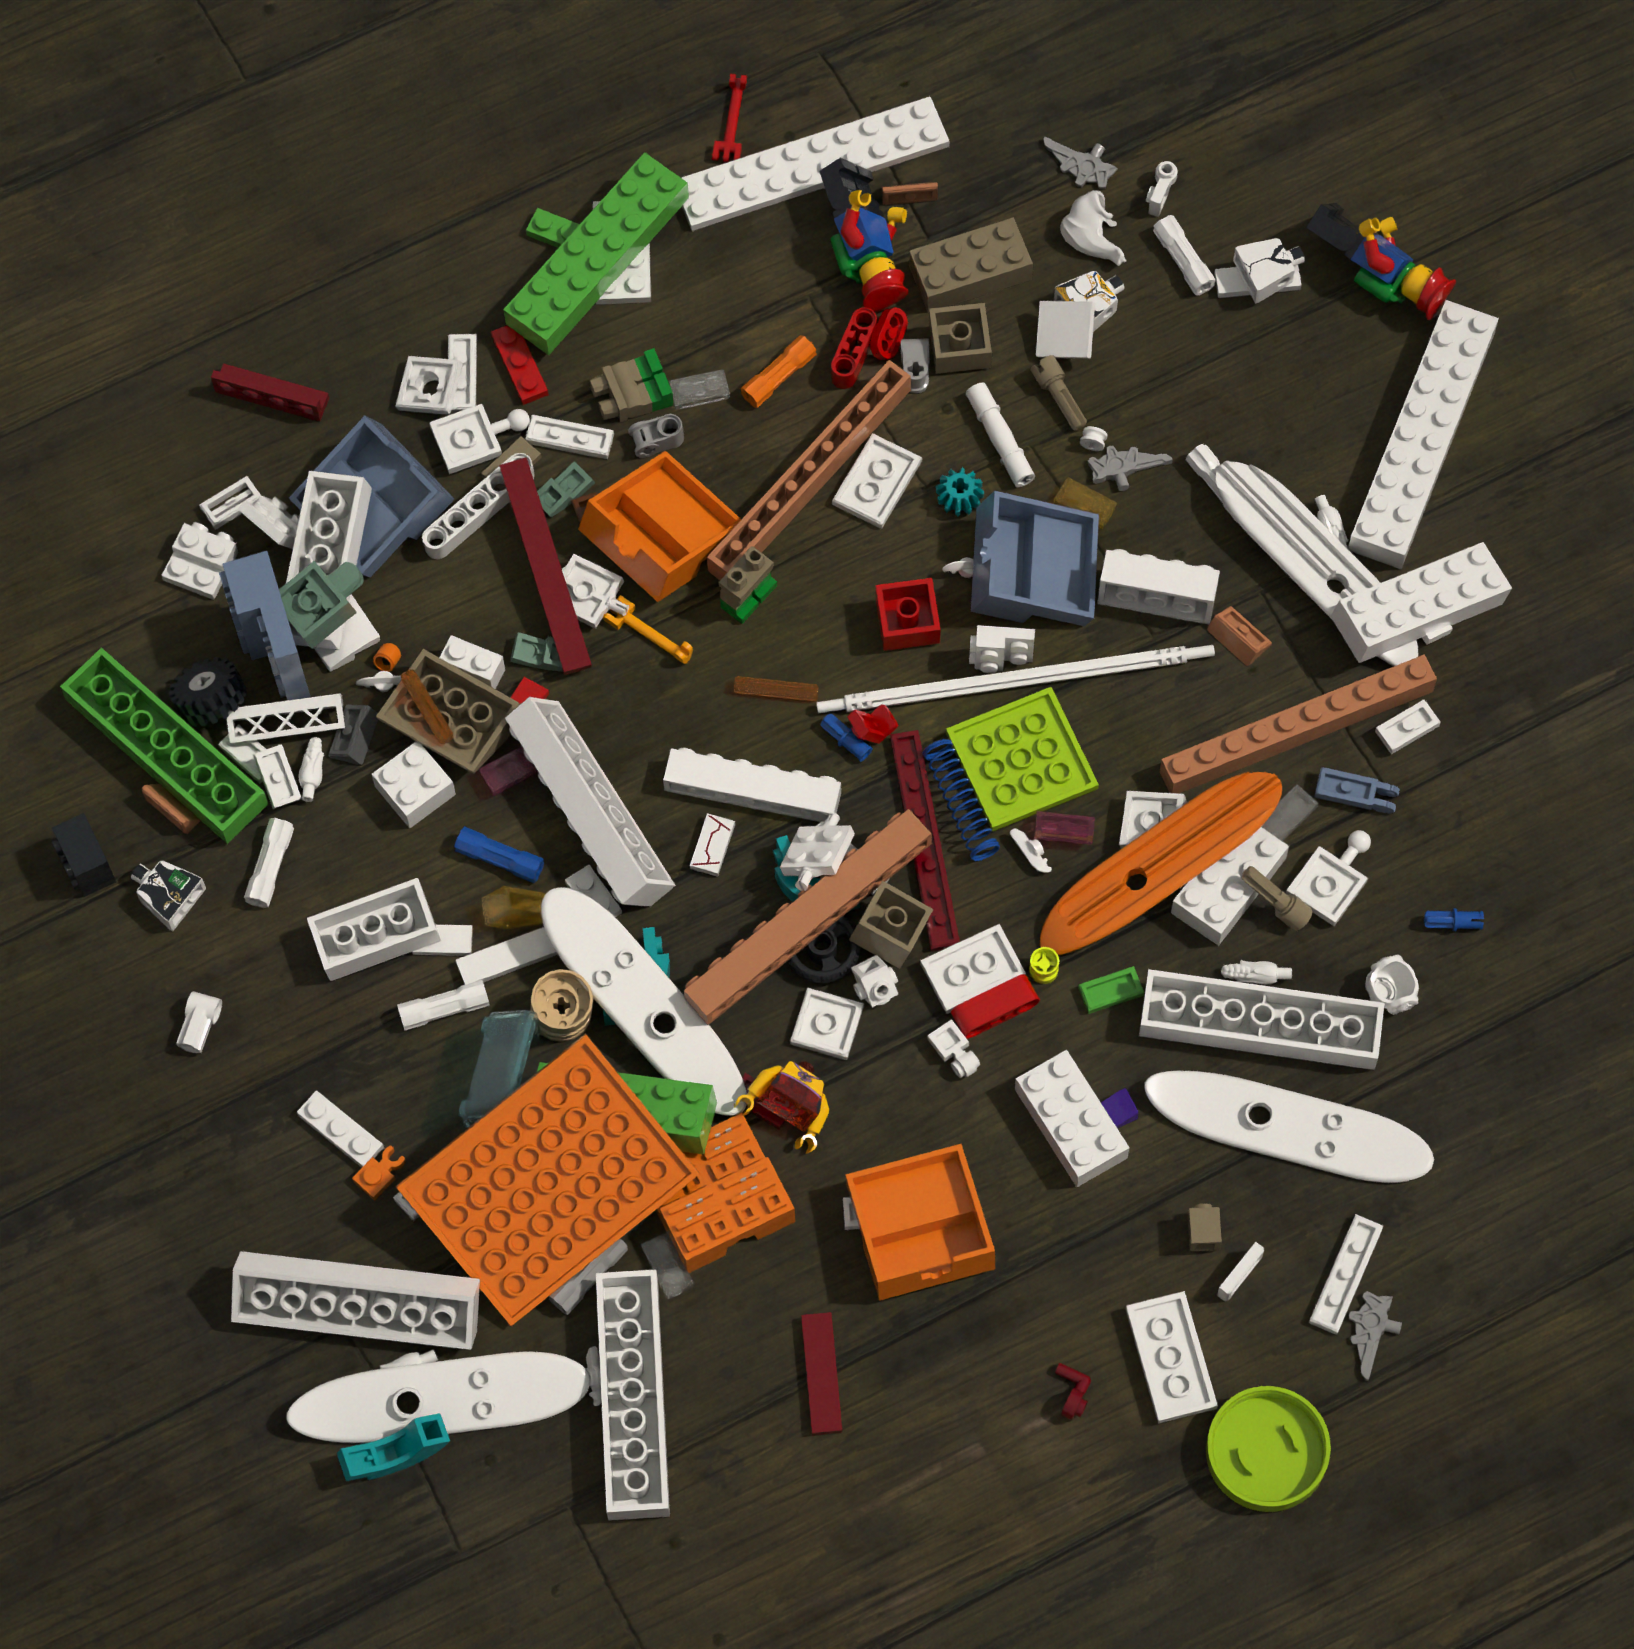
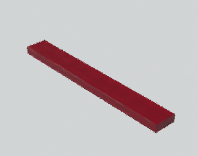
M527 457L499 465L564 675L591 668L590 657Z
M914 730L890 734L904 812L909 809L932 833V844L913 860L921 901L933 909L926 922L931 952L940 951L959 943L960 940L919 731Z

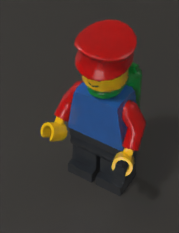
M840 157L819 171L832 207L836 209L832 213L839 233L832 236L830 242L840 272L848 278L855 280L856 284H863V306L872 309L874 312H879L896 304L909 293V290L903 285L904 272L900 269H895L893 261L889 259L893 254L891 242L897 230L895 227L896 222L905 223L907 210L901 207L890 208L887 215L889 222L887 223L882 210H879L878 202L873 199L869 183L874 180L871 171L859 165L855 166L854 163Z
M1337 203L1321 204L1306 228L1337 249L1346 251L1344 255L1362 267L1355 276L1354 282L1385 303L1397 301L1402 303L1407 297L1416 303L1418 310L1426 314L1427 320H1432L1454 288L1456 280L1447 279L1440 267L1434 272L1423 264L1415 267L1413 259L1396 247L1395 239L1390 235V233L1398 230L1393 217L1386 218L1381 222L1377 218L1367 219L1360 225H1355L1342 216L1345 209ZM1381 231L1383 236L1379 235L1376 232Z

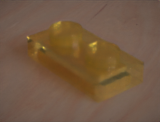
M1067 477L1054 498V504L1099 514L1098 527L1104 529L1117 508V502Z

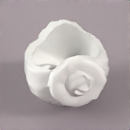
M1400 955L1384 957L1371 965L1372 971L1367 975L1365 988L1369 994L1370 1001L1385 1003L1384 1008L1393 1015L1409 1010L1418 1004V980L1413 969L1403 961Z

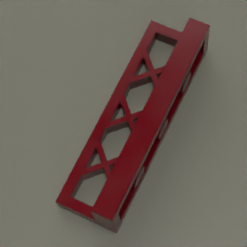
M224 363L220 372L213 370L211 375L216 393L319 422L330 398L329 393Z

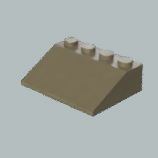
M423 649L376 715V719L474 774L510 736V726L505 717L515 710L520 703Z

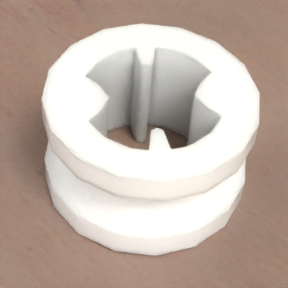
M1085 427L1082 432L1083 437L1080 439L1081 446L1092 451H1102L1108 434L1097 427Z

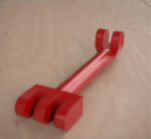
M730 74L729 87L732 89L724 141L715 140L712 161H718L719 152H724L723 162H729L730 153H735L733 161L741 158L742 144L734 142L742 94L747 83V75H741V78H736V74Z

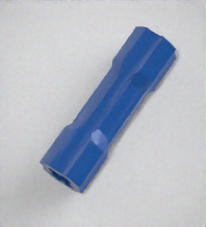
M465 826L461 829L454 846L455 851L500 867L532 883L538 880L544 866L543 858L487 838L484 834Z

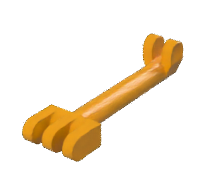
M619 596L616 600L629 605V610L625 616L611 609L610 611L617 616L616 618L609 613L604 614L603 620L617 630L625 623L673 655L680 662L686 664L690 660L693 647L688 642L684 641L681 646H678L632 615L635 610V604L623 596Z

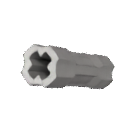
M622 1239L616 1241L548 1296L549 1300L564 1314L568 1315L583 1299L585 1293L596 1283V1273H605L610 1267L614 1266L627 1252L628 1246Z

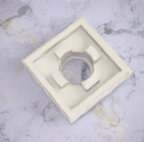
M408 356L395 407L399 411L450 415L463 364L460 360ZM434 380L439 382L435 394H423V388L428 382Z

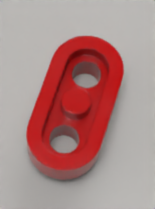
M895 307L886 309L881 313L870 341V349L875 358L879 360L891 359L897 354L901 339H903L908 326L907 316L902 309Z

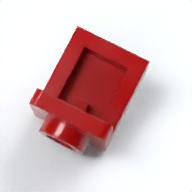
M884 704L877 707L871 714L854 710L847 716L852 724L851 730L857 738L880 744L898 727L897 721Z

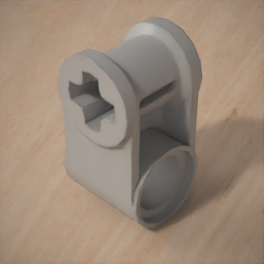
M929 338L901 339V362L903 370L911 375L910 392L915 394L922 393L929 384Z
M666 414L651 420L640 421L628 428V433L633 437L636 445L635 455L639 458L650 457L656 453L677 448L684 441L682 421L674 414ZM673 428L677 430L672 434L665 433L668 429Z

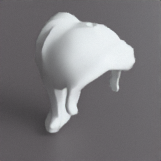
M1093 190L1077 198L1072 204L1070 213L1062 219L1060 231L1065 241L1077 251L1093 257L1109 259L1118 266L1126 262L1122 250L1103 236V221L1107 222L1111 227L1117 225L1116 221L1111 220L1113 215L1105 211L1104 195L1100 191Z

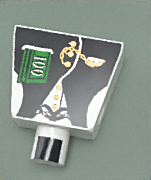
M165 861L158 862L152 871L139 864L131 875L133 880L141 884L136 892L141 903L172 932L206 890L201 877Z

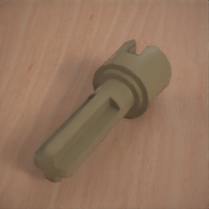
M1049 355L1040 360L1042 367L1039 368L1033 365L1030 371L1041 389L1050 391L1071 428L1077 431L1086 425L1087 420L1064 384L1065 373L1055 356Z
M1249 866L1242 872V880L1275 907V916L1289 928L1297 931L1309 922L1313 913L1312 908L1295 894L1286 895L1253 866Z

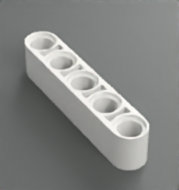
M516 453L509 457L504 463H502L505 464L527 457L528 464L534 479L535 475L531 458L524 453ZM500 467L495 469L423 532V544L429 557L433 559L446 557L510 502L506 488L499 492L493 490L497 484H504ZM481 502L486 504L482 509L479 510L472 508L473 505L476 503ZM455 521L464 522V524L459 528H454L451 526L452 523ZM434 539L443 540L438 546L430 545V542Z

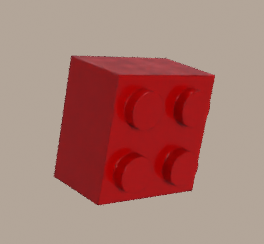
M932 578L875 585V600L884 651L940 644L941 628Z

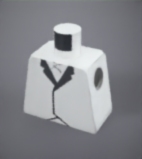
M1274 238L1235 247L1233 261L1256 304L1291 284L1294 279V266L1303 263L1305 259L1299 246L1286 251L1280 239Z

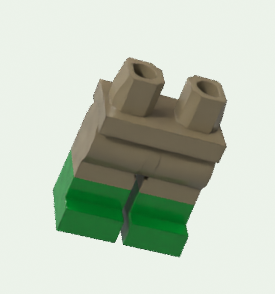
M654 348L644 351V355L627 362H619L613 366L602 367V375L590 380V389L594 397L607 393L610 399L598 402L603 420L618 417L619 421L623 422L628 420V418L673 406V392Z
M751 546L719 581V586L722 588L720 590L721 609L743 624L759 607V603H762L777 587V581L771 577L770 573L774 562Z

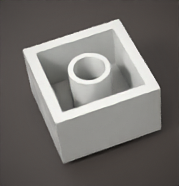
M414 742L372 773L376 789L409 828L456 795L453 781L422 744Z

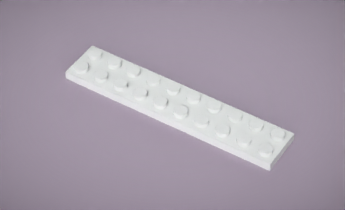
M927 97L682 177L683 180L688 182L689 199L682 205L691 230L694 231L825 188L819 171L840 157L854 163L855 166L859 165L874 172L947 148L950 145V141L931 97Z

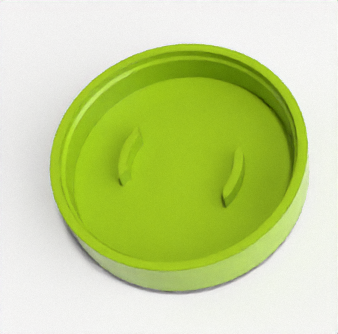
M1275 1386L1249 1388L1227 1400L1216 1413L1206 1442L1207 1464L1214 1481L1222 1492L1241 1506L1263 1512L1286 1510L1310 1497L1320 1485L1325 1475L1331 1451L1329 1432L1317 1409L1301 1395Z

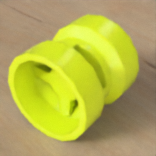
M1041 947L1032 953L1029 972L1032 979L1037 983L1048 984L1058 976L1060 960L1056 951L1049 947Z

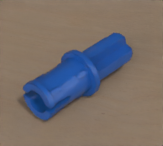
M828 714L823 718L820 724L821 727L838 741L839 747L844 746L860 762L870 755L873 748L857 738L851 728L849 729L836 716Z
M1453 908L1452 911L1428 910L1424 914V925L1426 928H1449L1453 932H1456L1457 929L1482 930L1484 922L1471 920L1484 919L1483 911H1457L1456 908Z

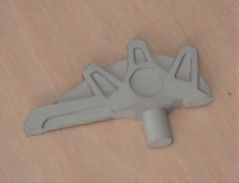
M1044 137L1045 148L1052 152L1061 163L1060 169L1063 173L1070 172L1077 178L1075 185L1082 188L1087 182L1098 183L1099 189H1106L1108 179L1118 170L1114 165L1101 161L1100 157L1105 150L1101 144L1096 143L1089 154L1077 152L1052 141L1050 138Z
M1108 446L1106 448L1107 454L1099 460L1095 457H1091L1088 460V465L1093 471V483L1097 484L1105 480H1115L1119 491H1125L1129 488L1126 477L1135 473V471L1172 464V457L1167 454L1153 455L1138 452L1136 447H1131L1129 451L1117 452L1114 446Z
M1367 1291L1362 1296L1366 1303L1359 1311H1351L1349 1313V1320L1356 1323V1335L1351 1336V1343L1358 1347L1361 1375L1366 1381H1369L1381 1335L1384 1334V1331L1400 1334L1402 1323L1388 1319L1387 1311L1390 1310L1393 1296L1378 1297Z

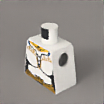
M1092 271L1056 286L1054 301L1094 302V332L1117 311L1118 299L1116 294L1125 288L1122 280L1117 275L1104 281L1096 271Z

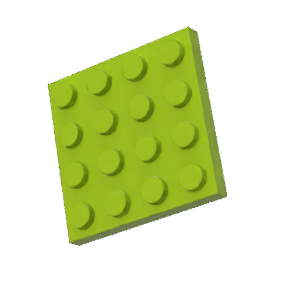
M1052 687L946 728V735L951 740V743H953L952 747L955 749V754L960 759L959 762L962 769H965L964 773L967 779H969L971 788L974 789L973 792L978 799L981 809H983L986 819H988L987 822L992 832L1095 791L1099 787Z

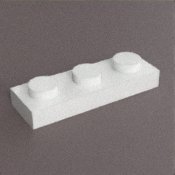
M317 1090L297 1111V1115L360 1167H363L372 1157L375 1158L384 1148L379 1140Z

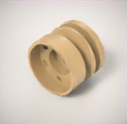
M559 969L551 971L539 978L532 989L530 1008L532 1023L537 1031L547 1039L559 1042L576 1039L584 1033L591 1021L593 1005L591 987L581 975L570 970ZM576 978L580 979V980L583 982V984L586 986V988L588 989V991L583 987V985H582ZM558 1005H564L565 1014H559Z

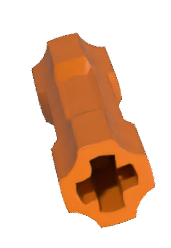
M798 336L768 367L740 388L744 399L752 407L758 408L773 394V391L817 355L816 348L812 342L805 336Z

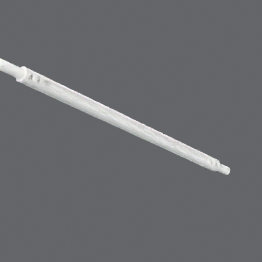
M1213 645L1186 649L1185 646L849 694L844 695V698L821 701L816 702L818 713L839 710L852 712L854 710L877 708L881 704L892 706L1187 663V660L1215 656Z

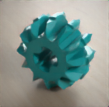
M963 467L959 470V473H955L954 470L950 469L948 476L942 475L940 477V484L936 486V493L939 495L937 501L939 505H945L944 510L946 513L954 509L957 517L961 514L962 510L970 515L972 512L971 507L977 508L980 505V499L984 497V490L981 489L983 482L981 479H975L974 471L965 474Z

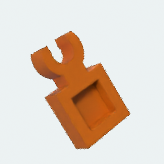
M388 1146L383 1151L380 1162L372 1157L352 1177L353 1182L374 1201L395 1180L394 1175L390 1172L401 1169L406 1162L404 1156L399 1157L397 1161L389 1160V1157L395 1152L392 1146Z

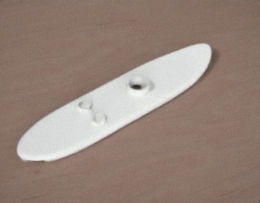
M1225 461L1218 467L1215 477L1217 489L1231 515L1246 533L1330 618L1340 599L1380 584L1378 579L1312 512L1275 478L1253 465L1249 466L1239 462ZM1338 580L1344 585L1345 589L1341 593L1333 592L1327 586V581ZM1417 640L1380 654L1377 657L1392 666L1418 657Z
M554 888L548 891L542 900L541 915L544 929L552 946L570 971L581 975L591 987L593 998L642 1055L665 1079L713 1085L717 1100L716 1114L734 1116L742 1113L747 1104L741 1101L734 1108V1103L741 1095H747L742 1076L730 1053L711 1026L704 1022L685 999L681 991L609 911L585 894L569 888ZM576 978V979L583 985V987L588 991V989H587L586 986L583 984V982H582L580 979ZM665 1013L673 1017L675 1021L674 1030L665 1034L655 1030L653 1022L656 1016Z
M1167 1071L1156 1073L1145 1082L1144 1088L1149 1101L1163 1116L1187 1131L1222 1144L1371 1182H1408L1425 1175L1433 1166V1153L1420 1136L1407 1127L1372 1112L1251 1080L1209 1072ZM1257 1106L1266 1108L1270 1112V1120L1265 1124L1253 1123L1249 1118L1251 1109Z
M510 1352L390 1367L351 1374L321 1384L299 1397L289 1408L286 1419L294 1430L305 1436L339 1443H370L400 1431L414 1418L438 1413L441 1414L448 1434L508 1427L540 1421L568 1410L587 1393L590 1386V1376L586 1369L576 1361L562 1355L545 1352ZM406 1391L415 1393L420 1401L417 1411L413 1414L401 1412L396 1404L399 1395Z

